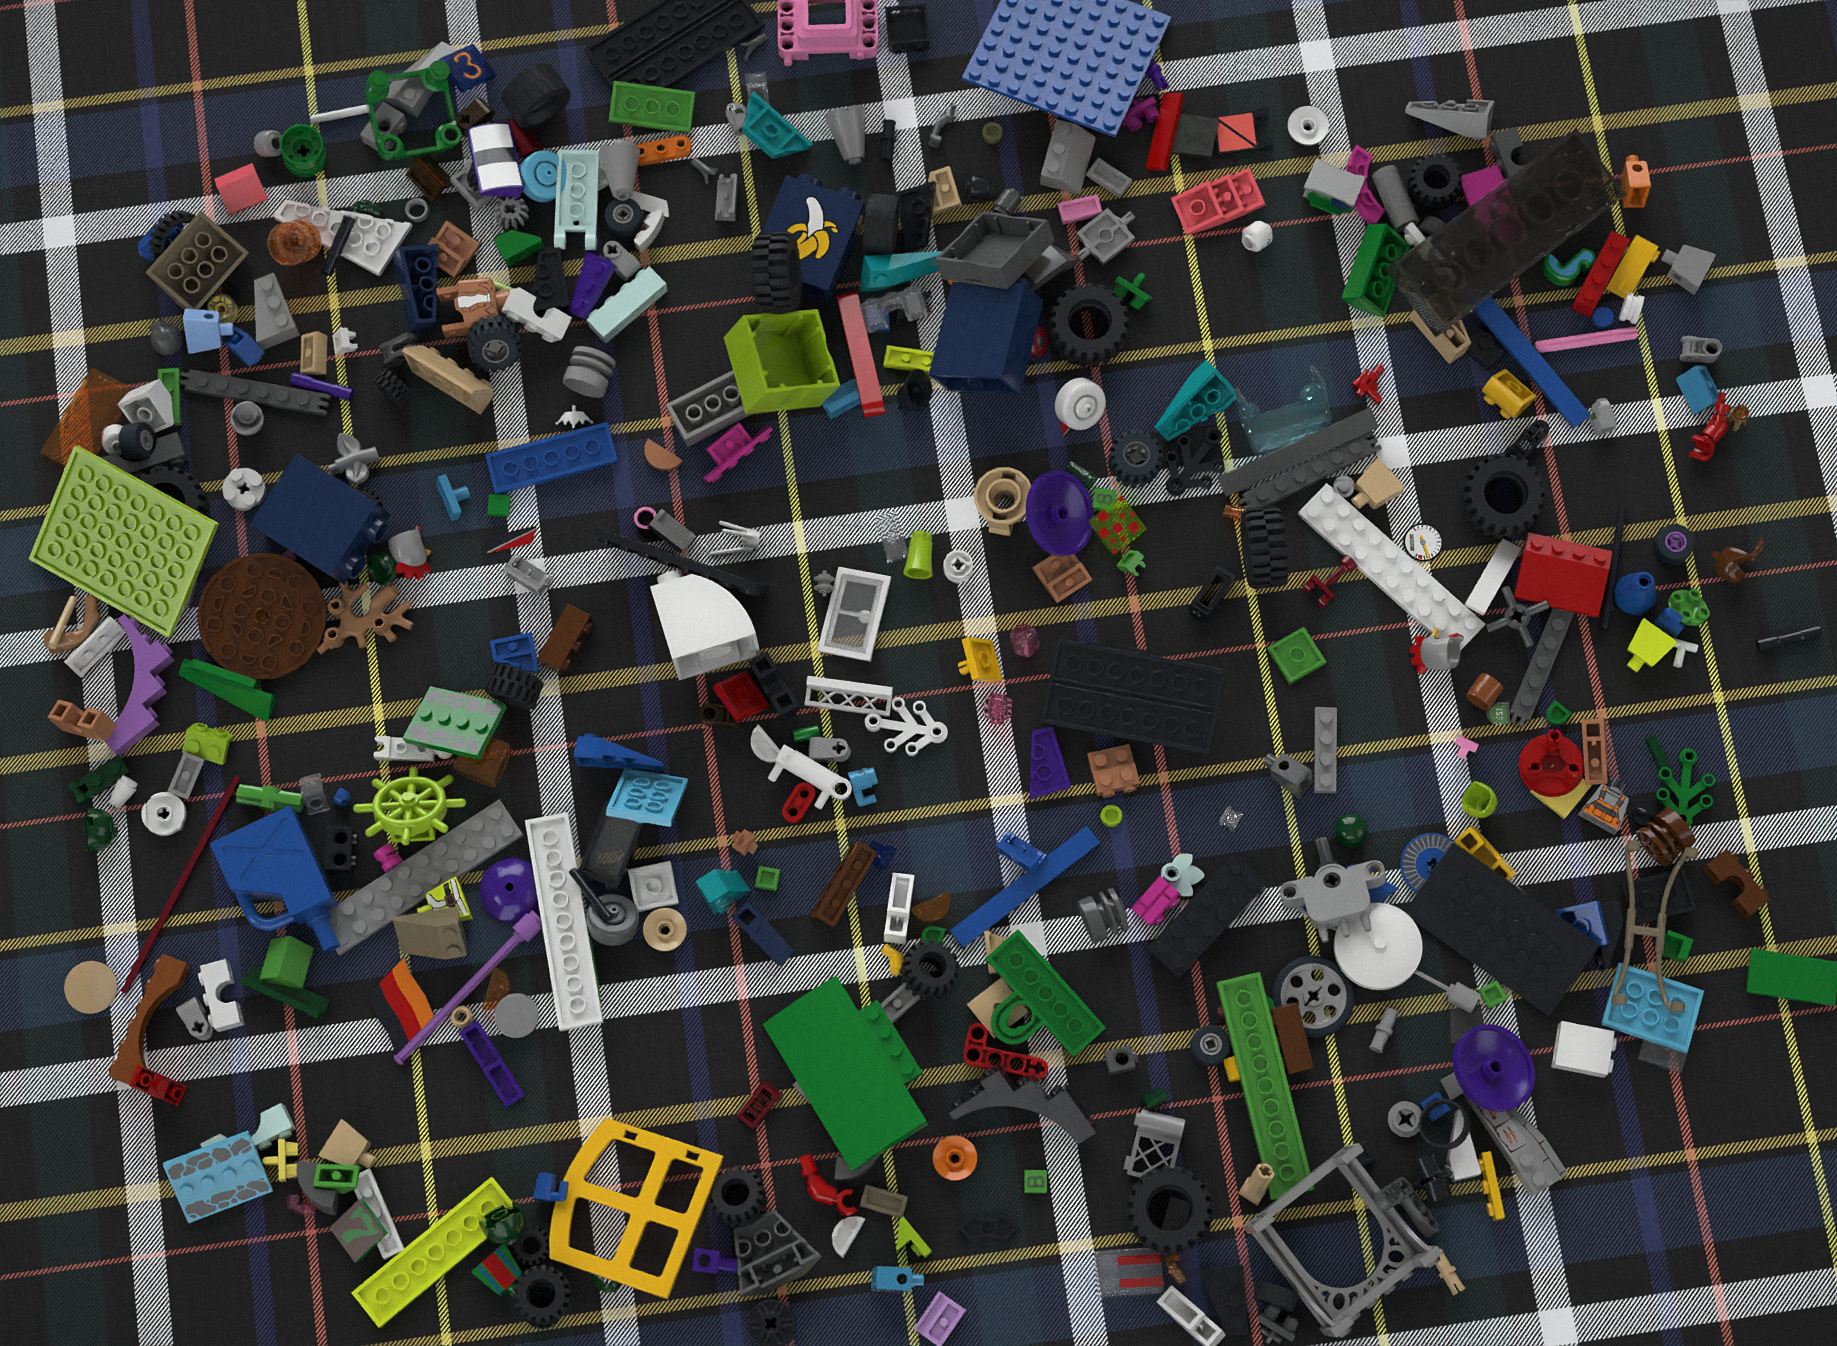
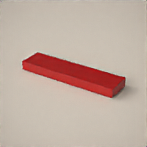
M1182 93L1163 94L1146 168L1149 171L1167 170L1185 97Z

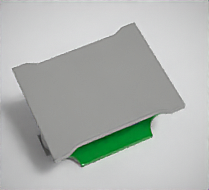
M1316 158L1304 185L1306 190L1303 197L1310 201L1311 206L1334 215L1350 214L1366 177L1331 166Z

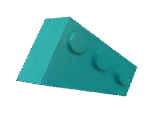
M714 869L696 881L701 895L714 915L718 912L719 914L725 913L731 908L730 905L751 892L738 870L733 872L727 870L725 872L724 869Z

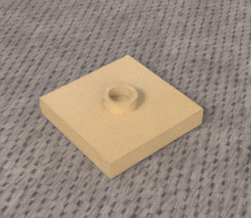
M1002 978L967 1004L980 1023L987 1028L988 1033L993 1039L996 1037L992 1032L990 1024L992 1013L997 1006L1013 993ZM1016 1005L1011 1010V1014L1007 1019L1009 1028L1029 1013L1024 1005Z

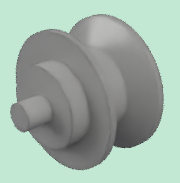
M822 571V574L814 577V580L818 582V585L814 586V590L822 593V596H826V593L835 590V587L831 585L835 578L827 574V571Z

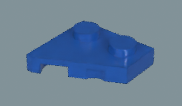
M532 632L490 640L494 663L510 665L535 674L540 673Z

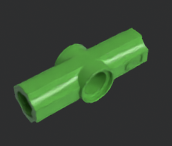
M240 784L236 793V802L238 804L257 806L262 810L277 812L290 805L296 813H301L304 807V795L282 791L271 786H263L261 788Z

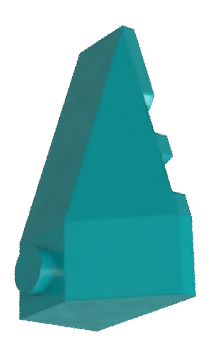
M943 251L864 256L859 291H881L938 272L939 268L935 259Z
M1205 360L1189 376L1155 425V428L1167 441H1170L1189 430L1190 426L1199 421L1204 422L1211 414L1215 412L1220 413L1225 410L1240 394L1215 367Z

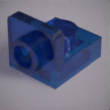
M871 841L868 847L878 852L871 864L879 869H887L897 849L890 845L883 846L876 841Z

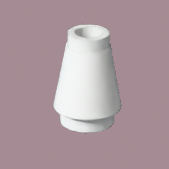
M123 775L121 779L117 780L109 803L120 809L137 790L136 786L138 784Z

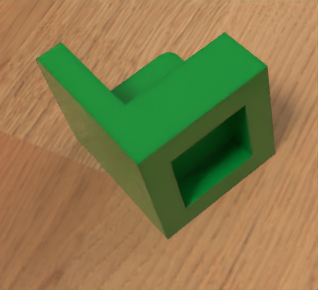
M1668 930L1665 932L1662 956L1683 963L1687 960L1694 939Z

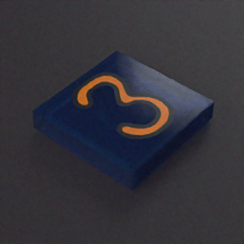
M474 44L439 58V60L448 64L450 68L449 77L461 93L494 79L496 76L494 70Z

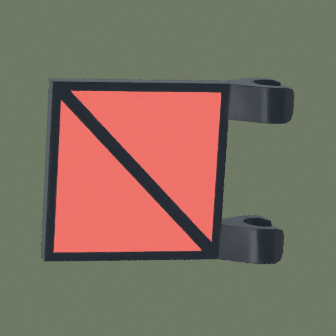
M1267 107L1254 111L1213 116V118L1219 119L1216 134L1218 156L1257 150L1270 151L1273 149L1272 138H1265L1259 141L1257 138L1255 120L1264 121L1269 119Z

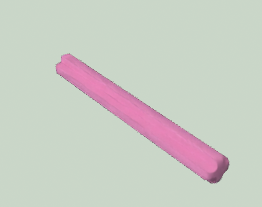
M1628 327L1536 341L1534 348L1538 353L1632 340L1637 338L1638 332L1636 327Z

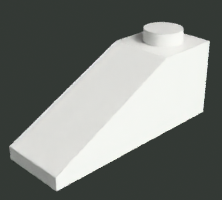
M1460 1109L1455 1112L1450 1143L1459 1137L1463 1129L1464 1119ZM1470 1132L1461 1145L1448 1150L1447 1164L1444 1167L1445 1169H1451L1452 1182L1481 1174Z

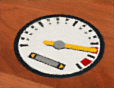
M1415 524L1404 535V549L1411 558L1417 561H1431L1443 549L1442 534L1431 524Z

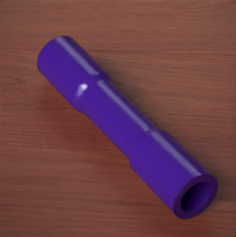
M293 372L290 383L293 385L318 390L351 401L353 398L354 389L327 383L297 372Z

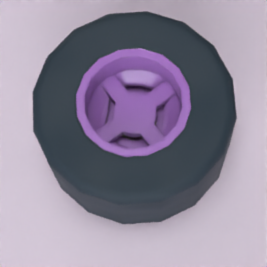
M1679 524L1667 525L1655 537L1653 551L1662 563L1668 565L1681 564L1693 552L1695 546L1694 537L1685 526Z

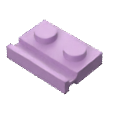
M939 1291L913 1329L935 1345L942 1346L966 1310Z

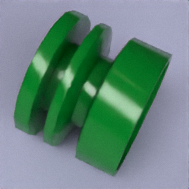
M307 124L294 125L283 133L280 139V150L287 169L299 177H311L318 174L324 168L327 161V153L320 133L314 127Z

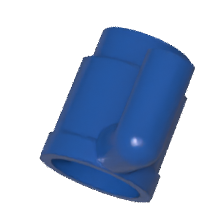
M1669 607L1664 608L1653 623L1654 626L1673 638H1676L1685 626V624L1680 622L1683 616Z
M539 1172L535 1183L533 1200L563 1202L567 1198L569 1182L560 1181L559 1192H555L557 1184L556 1175Z

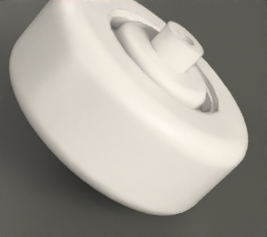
M1076 378L1070 380L1057 394L1055 400L1056 415L1061 422L1072 429H1088L1096 424L1103 415L1106 405L1105 394L1100 386L1089 379Z

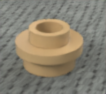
M465 1006L456 1007L451 1013V1021L458 1028L468 1027L473 1020L471 1010ZM460 1014L466 1015L464 1021H459L458 1017Z

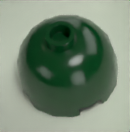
M86 808L87 813L84 816L83 833H85V838L88 841L84 842V849L86 852L102 851L109 847L113 837H117L118 824L113 823V818L108 812L97 808Z
M513 1202V1207L508 1208L501 1205L484 1215L486 1220L484 1222L480 1221L479 1225L488 1240L493 1243H506V1245H510L519 1239L518 1236L522 1234L526 1222L519 1203Z

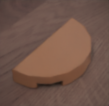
M647 439L644 454L648 463L654 469L660 471L676 469L683 463V460L650 439Z

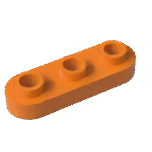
M683 135L636 145L640 151H644V154L639 157V166L684 158L692 151L690 139ZM679 143L685 144L683 147L678 146ZM659 147L665 148L663 151L657 150Z

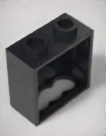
M926 3L885 7L889 53L923 52L929 49ZM921 9L919 11L891 13V11Z

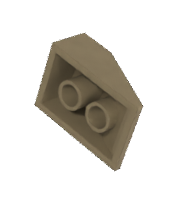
M458 906L393 917L402 953L444 960L467 956L466 936Z

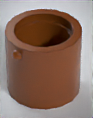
M1481 673L1466 693V697L1477 707L1489 710L1504 688L1493 677Z

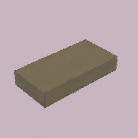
M865 1185L860 1207L902 1218L909 1197Z

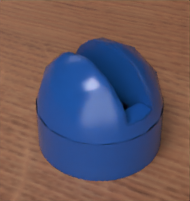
M340 787L332 803L338 806H345L349 803L348 801L351 796L348 791Z

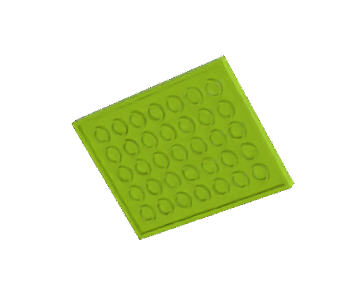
M74 446L29 560L169 638L174 634L219 523L86 449Z

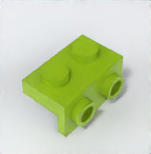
M195 723L186 729L182 753L186 752L201 759L223 765L226 762L229 742L233 740L234 735L229 734L224 729L208 728L206 724Z

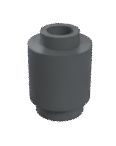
M1005 188L994 203L992 211L1011 216L1022 201L1020 193L1014 188Z

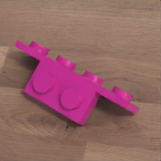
M737 422L706 448L718 466L702 478L704 482L709 483L712 481L714 483L723 476L721 473L725 469H731L736 466L738 459L742 455H749L755 449L753 446L759 441L760 443L766 441L771 436L769 433L773 431L772 427L765 426L751 438L740 423Z

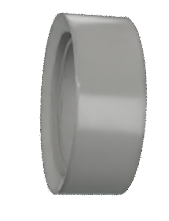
M414 198L406 204L405 212L411 221L422 222L428 217L429 208L424 200ZM416 204H420L425 208L424 213L419 217H414L410 214L411 207Z

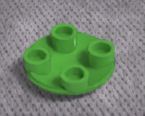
M1691 589L1690 591L1677 590L1668 599L1669 608L1683 616L1680 622L1691 626L1700 625L1710 615L1706 603L1701 598L1700 592L1696 589Z

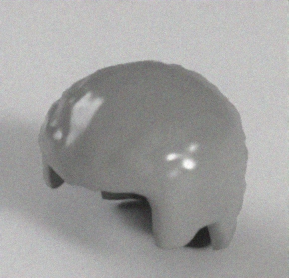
M250 401L237 404L230 414L232 428L242 435L256 434L262 428L264 415L260 407Z

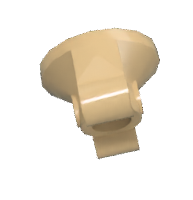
M1010 467L993 469L983 475L975 487L974 503L979 514L988 521L989 533L1011 536L1013 524L1026 516V499L1031 484L1029 479L1018 470ZM1009 497L1014 500V505L1008 509H999L997 507V503L1001 498Z

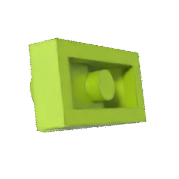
M904 1217L900 1218L896 1251L899 1252L909 1242H912L913 1245L910 1247L918 1257L921 1255L924 1258L928 1257L932 1253L930 1248Z

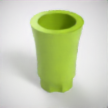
M918 530L911 534L907 561L903 574L907 577L928 579L933 576V542L930 532Z

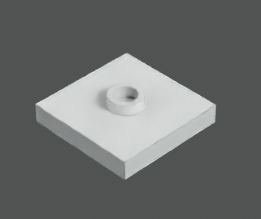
M671 861L628 869L633 900L638 912L679 904Z

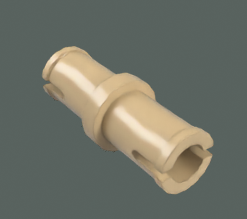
M1443 1253L1439 1256L1441 1260L1435 1265L1440 1272V1278L1445 1280L1454 1296L1459 1293L1454 1284H1456L1460 1292L1465 1287L1455 1273L1456 1268L1451 1266Z

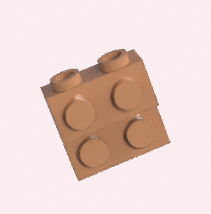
M1129 744L1087 753L1097 796L1102 795L1103 798L1115 795V792L1124 791V793L1135 791L1136 787H1139L1140 781Z

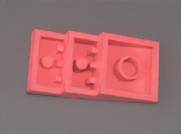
M1249 167L1232 176L1227 174L1215 181H1206L1171 198L1186 235L1215 227L1266 206Z

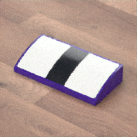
M490 123L468 128L466 132L480 196L520 198L524 185L510 123Z

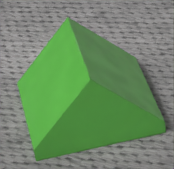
M292 936L271 939L259 980L303 990L314 948Z

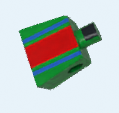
M505 1243L471 1271L499 1296L504 1295L508 1291L512 1297L515 1294L514 1285H517L518 1277L524 1274Z

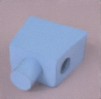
M197 309L184 310L183 323L189 354L222 347L223 336L234 335L233 323H221L219 312Z

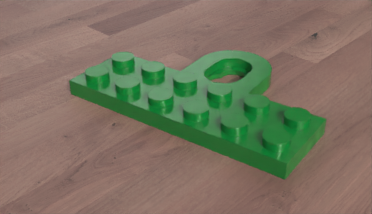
M1018 929L985 958L1014 991L996 1007L991 1016L992 1032L1001 1042L1009 1045L1020 1044L1044 1025L1065 1050L1074 1057L1106 1028ZM1016 1005L1028 1007L1031 1011L1029 1023L1018 1026L1015 1029L1009 1028L1007 1019L1013 1007Z

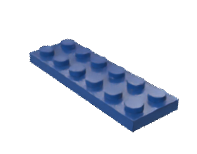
M608 422L485 454L495 494L511 492L618 463Z

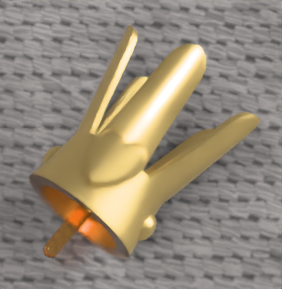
M1737 405L1729 412L1731 415L1727 420V423L1735 421L1734 431L1739 429L1742 422L1746 426L1747 418L1749 417V409L1744 405Z

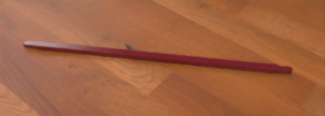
M235 775L126 978L127 980L121 992L127 994L132 983L135 981L241 779L240 776Z

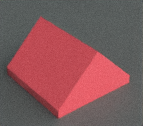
M253 163L215 178L217 189L230 215L268 200Z

